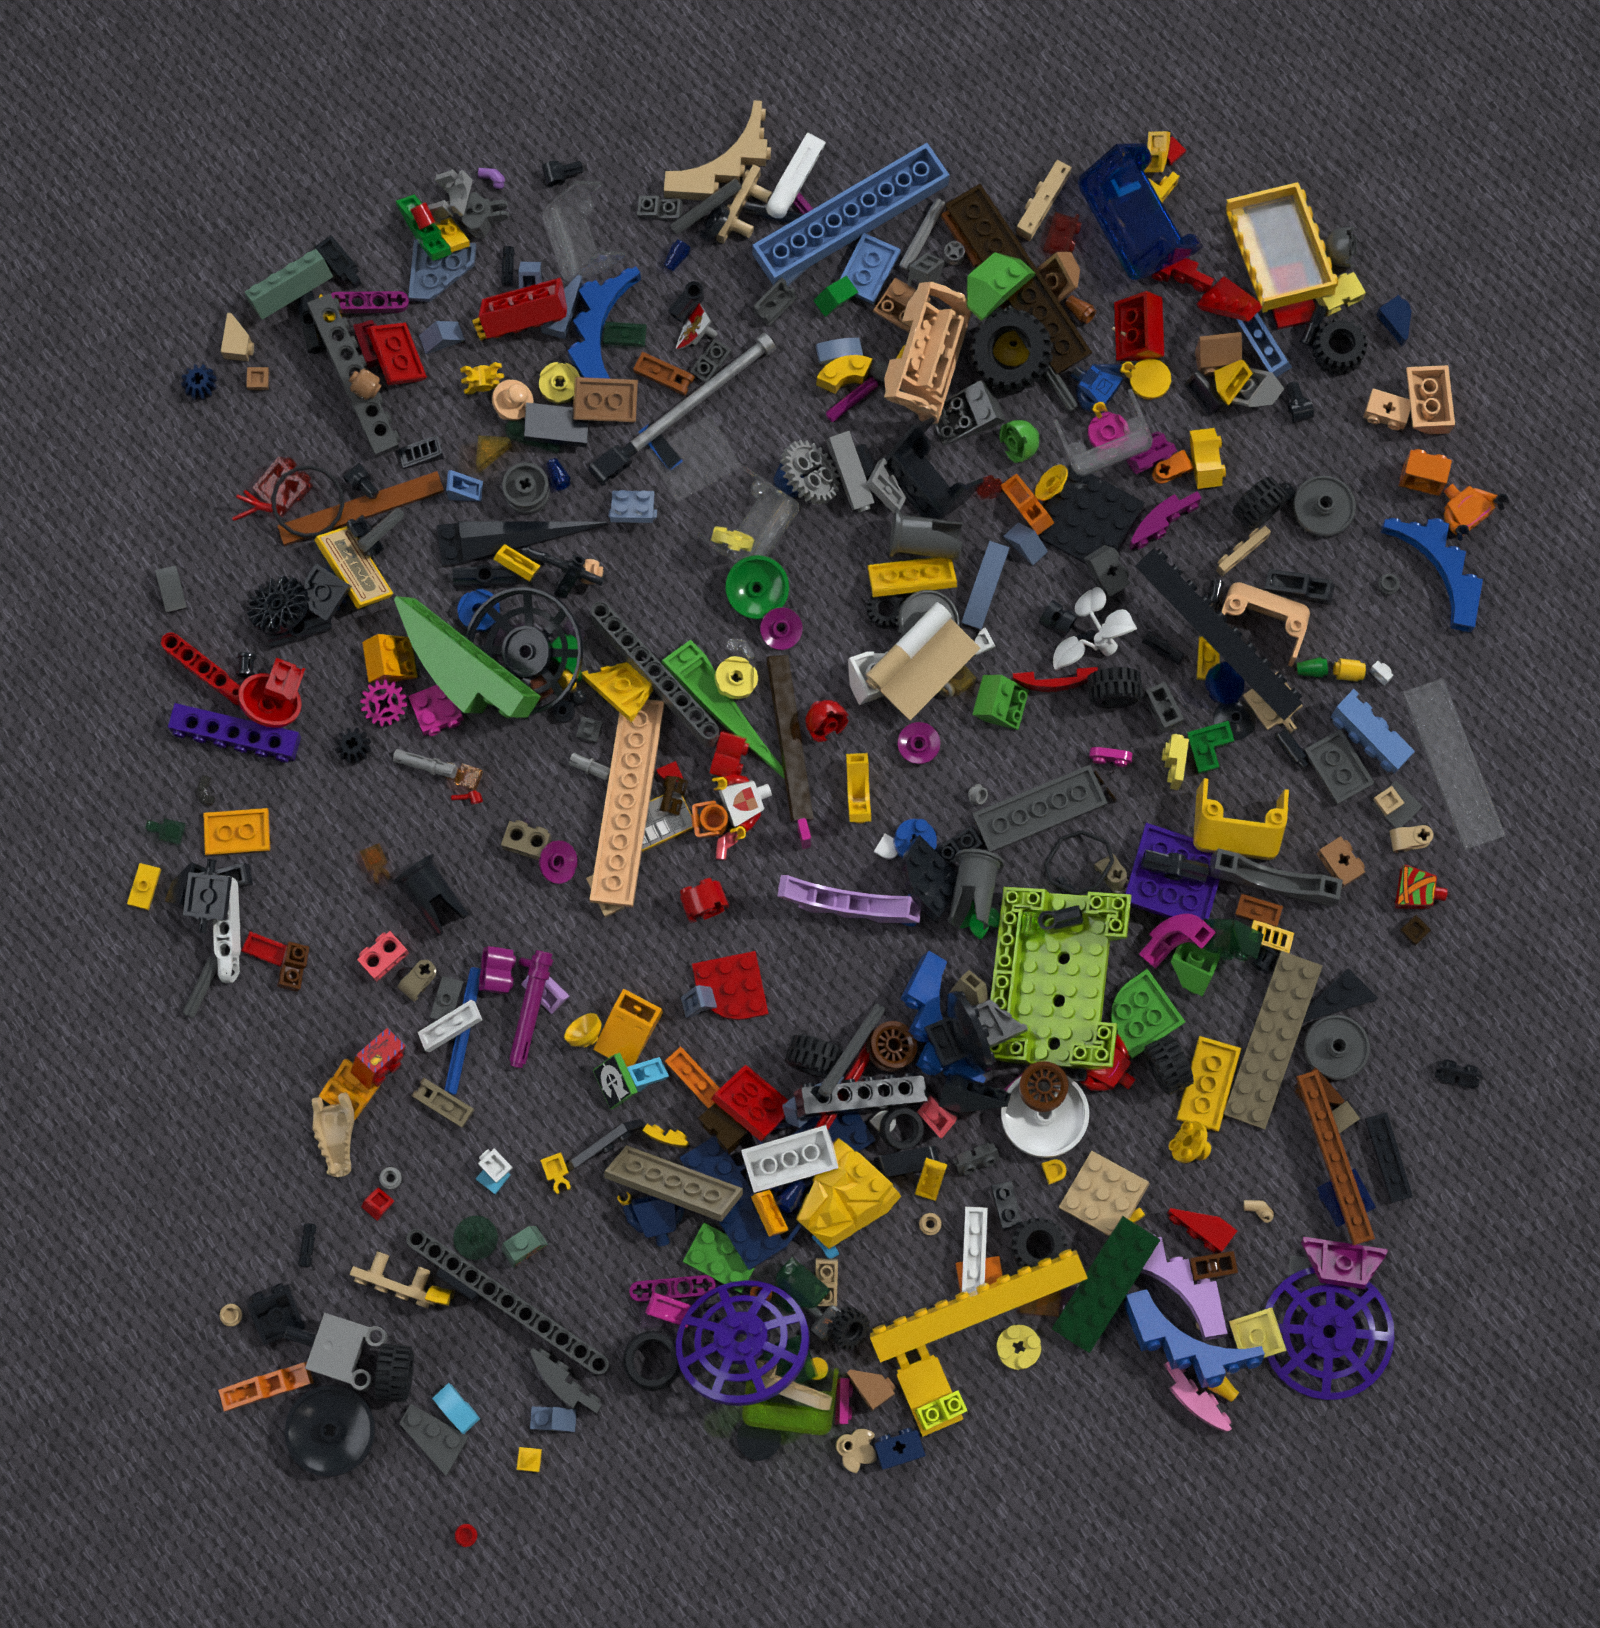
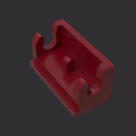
M373 320L353 325L368 369L380 365L367 331L370 326H377Z

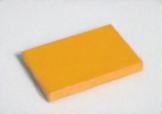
M268 808L203 813L206 856L270 851Z

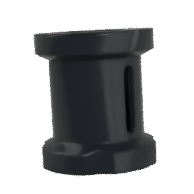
M248 652L238 653L239 666L236 675L239 677L255 675L253 668L257 655Z
M1263 945L1256 961L1253 960L1251 964L1259 971L1268 974L1270 971L1268 968L1274 959L1279 957V954L1272 948Z

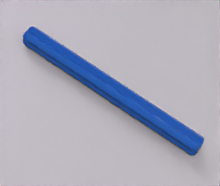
M470 968L463 1004L470 1000L475 1001V1003L477 1001L480 968ZM471 1027L455 1037L444 1089L451 1095H456L458 1091Z

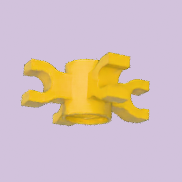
M494 362L490 366L481 365L473 369L469 366L460 368V372L467 375V377L461 379L462 384L469 383V387L464 390V394L470 395L476 391L486 392L495 389L499 384L498 380L504 378V374H497V370L502 368V364Z

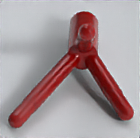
M244 490L243 493L248 498L241 495H236V498L255 507L234 516L232 520L236 521L258 510L273 513L272 504L260 502L247 490Z

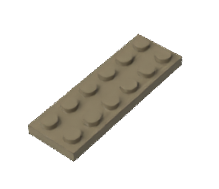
M627 1145L604 1171L606 1179L721 1222L743 1195V1188Z

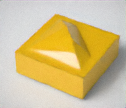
M519 1447L517 1470L540 1472L542 1449Z

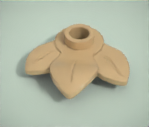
M857 1429L851 1435L844 1434L837 1439L836 1450L842 1456L843 1465L847 1470L857 1473L860 1463L870 1464L877 1460L876 1451L870 1445L875 1435L872 1431ZM847 1441L851 1444V1447L848 1450H846L844 1447V1444Z

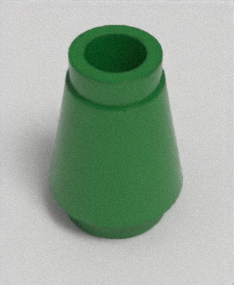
M1322 657L1297 662L1298 675L1323 678V676L1328 675L1327 658L1322 659Z

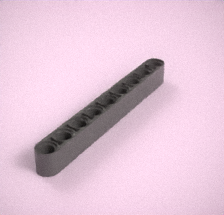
M602 601L594 603L591 607L593 625L621 656L652 684L653 691L696 739L705 747H714L719 740L717 724L608 604ZM597 613H604L605 615L602 616V617H599V616H597L596 614H597ZM612 627H616L619 630L613 632L609 629ZM625 642L632 643L631 646H624L623 644ZM639 657L645 658L644 661H637L636 659ZM658 672L659 675L651 676L650 673ZM665 687L673 688V690L671 691H665L663 689ZM685 702L687 705L681 707L677 703ZM693 717L700 718V720L697 722H694L690 719ZM707 732H712L714 736L707 737L704 734Z

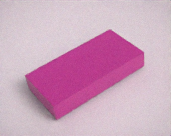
M805 818L798 819L797 829L802 848H810L811 835L807 820Z
M653 1292L645 1313L680 1325L683 1317L692 1305Z

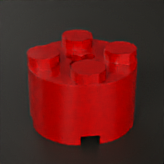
M711 878L701 880L699 882L700 885L694 888L689 886L680 890V900L690 923L697 922L696 918L703 917L704 920L724 912V907L729 908L719 881H712Z

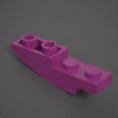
M1198 491L1180 501L1174 494L1156 506L1135 531L1129 545L1130 549L1132 550L1136 547L1138 550L1149 544V540L1153 538L1158 540L1164 537L1170 525L1168 521L1173 523L1181 517L1180 514L1186 511L1191 513L1198 509L1202 499Z

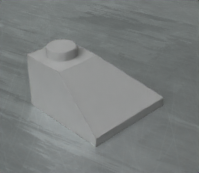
M1249 368L1253 374L1231 403L1247 407L1273 405L1284 390L1283 386L1272 372Z

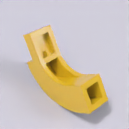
M868 753L846 754L849 821L859 824L871 821Z

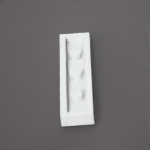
M965 1207L962 1292L968 1291V1293L976 1291L977 1286L985 1283L988 1208Z

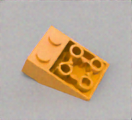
M623 989L593 1050L608 1058L620 1053L626 1067L635 1065L663 1014L662 1008Z

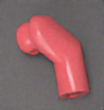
M727 832L717 840L716 860H726L727 849L738 842V840H734L737 838L736 832Z

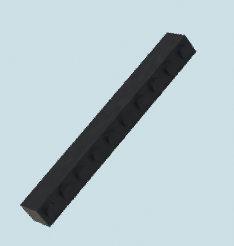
M1153 548L1135 567L1283 720L1288 718L1303 703L1300 700L1303 696L1294 687L1290 690L1285 685L1287 679L1280 672L1275 674L1270 669L1273 665L1265 657L1260 659L1255 652L1258 649L1250 641L1245 643L1240 638L1243 634L1235 626L1230 628L1226 623L1228 618L1220 610L1215 612L1210 607L1213 603L1205 595L1201 597L1196 592L1198 587L1190 579L1186 582L1181 577L1183 572L1175 564L1171 566L1166 561L1168 556L1160 548L1157 551Z

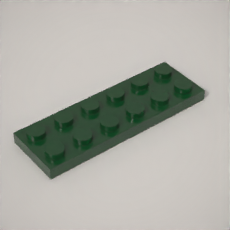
M1122 1215L1086 1272L1088 1279L1080 1282L1054 1323L1052 1330L1090 1353L1157 1247L1160 1239Z

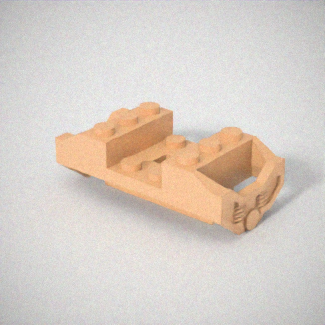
M934 282L919 283L918 289L907 303L902 322L911 327L902 358L889 361L884 378L886 389L884 398L893 403L903 405L918 414L920 421L933 417L935 419L933 424H938L972 314L967 308V299L964 294ZM928 295L939 298L951 306L952 309L938 310L926 302Z

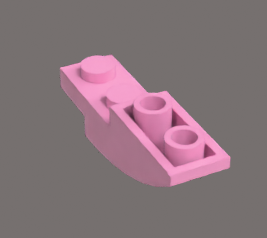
M1169 1362L1164 1364L1176 1382L1169 1389L1187 1410L1204 1423L1218 1430L1228 1432L1232 1429L1229 1425L1231 1420L1225 1412L1221 1413L1217 1408L1219 1403L1212 1393L1208 1395L1205 1391L1198 1396L1196 1384L1192 1379L1188 1381L1183 1374L1186 1372L1185 1369L1176 1368L1171 1370Z

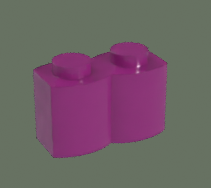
M491 946L483 948L479 991L499 994L509 993L514 982L513 977H511V969L514 968L516 963V956L513 955V950Z

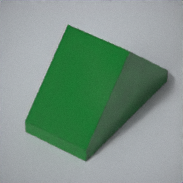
M846 275L826 287L813 301L823 315L827 317L859 292Z

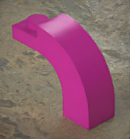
M1179 914L1163 921L1149 933L1152 939L1139 955L1156 969L1176 946L1191 942L1202 949L1216 932L1195 915Z

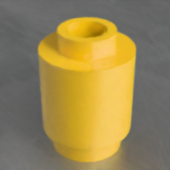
M1339 658L1338 662H1335L1333 665V675H1336L1338 680L1358 682V680H1363L1365 677L1366 665L1359 660Z

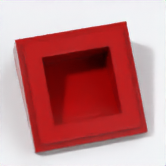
M378 1187L364 1200L361 1208L378 1221L395 1201Z

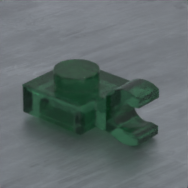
M165 818L163 824L147 820L145 829L149 832L160 834V841L181 845L186 824Z

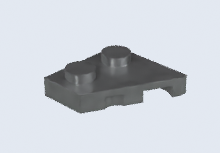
M992 1000L976 1005L980 1013L979 1021L981 1025L987 1027L989 1032L987 1040L990 1048L1028 1031L1025 1024L1016 1021L1010 1013L1001 1010Z

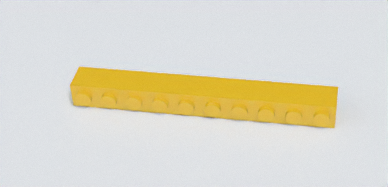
M1065 1250L1059 1253V1257L1052 1260L1051 1258H1045L1039 1261V1265L1030 1268V1266L1023 1267L1017 1271L1018 1274L1009 1276V1274L997 1278V1282L993 1284L984 1283L977 1286L976 1291L968 1293V1291L961 1292L955 1296L956 1299L951 1301L945 1299L934 1304V1308L929 1310L922 1308L915 1311L914 1316L909 1318L902 1316L895 1319L892 1325L886 1327L883 1324L875 1327L873 1332L870 1333V1339L879 1361L883 1362L1088 1279L1077 1250Z

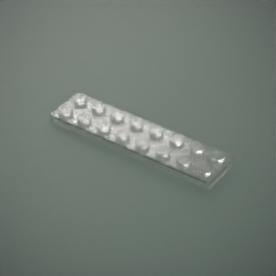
M1444 679L1404 691L1402 696L1463 850L1466 851L1504 838L1506 836Z

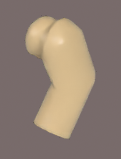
M1244 1200V1211H1255L1265 1223L1273 1220V1211L1266 1202Z

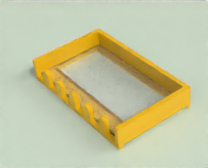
M1298 182L1227 199L1226 213L1263 313L1268 312L1270 309L1326 295H1335L1338 278L1336 274L1332 273L1331 259L1326 257L1325 243L1318 236V225L1312 220V209L1310 206H1307L1306 193L1304 189L1301 190Z

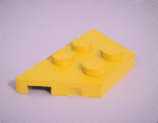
M627 662L616 664L615 666L601 667V671L588 674V670L581 673L583 680L629 722L634 721L653 691L652 684Z

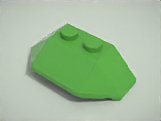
M996 252L993 253L967 276V308L983 321L1034 277L1036 273L1021 259Z

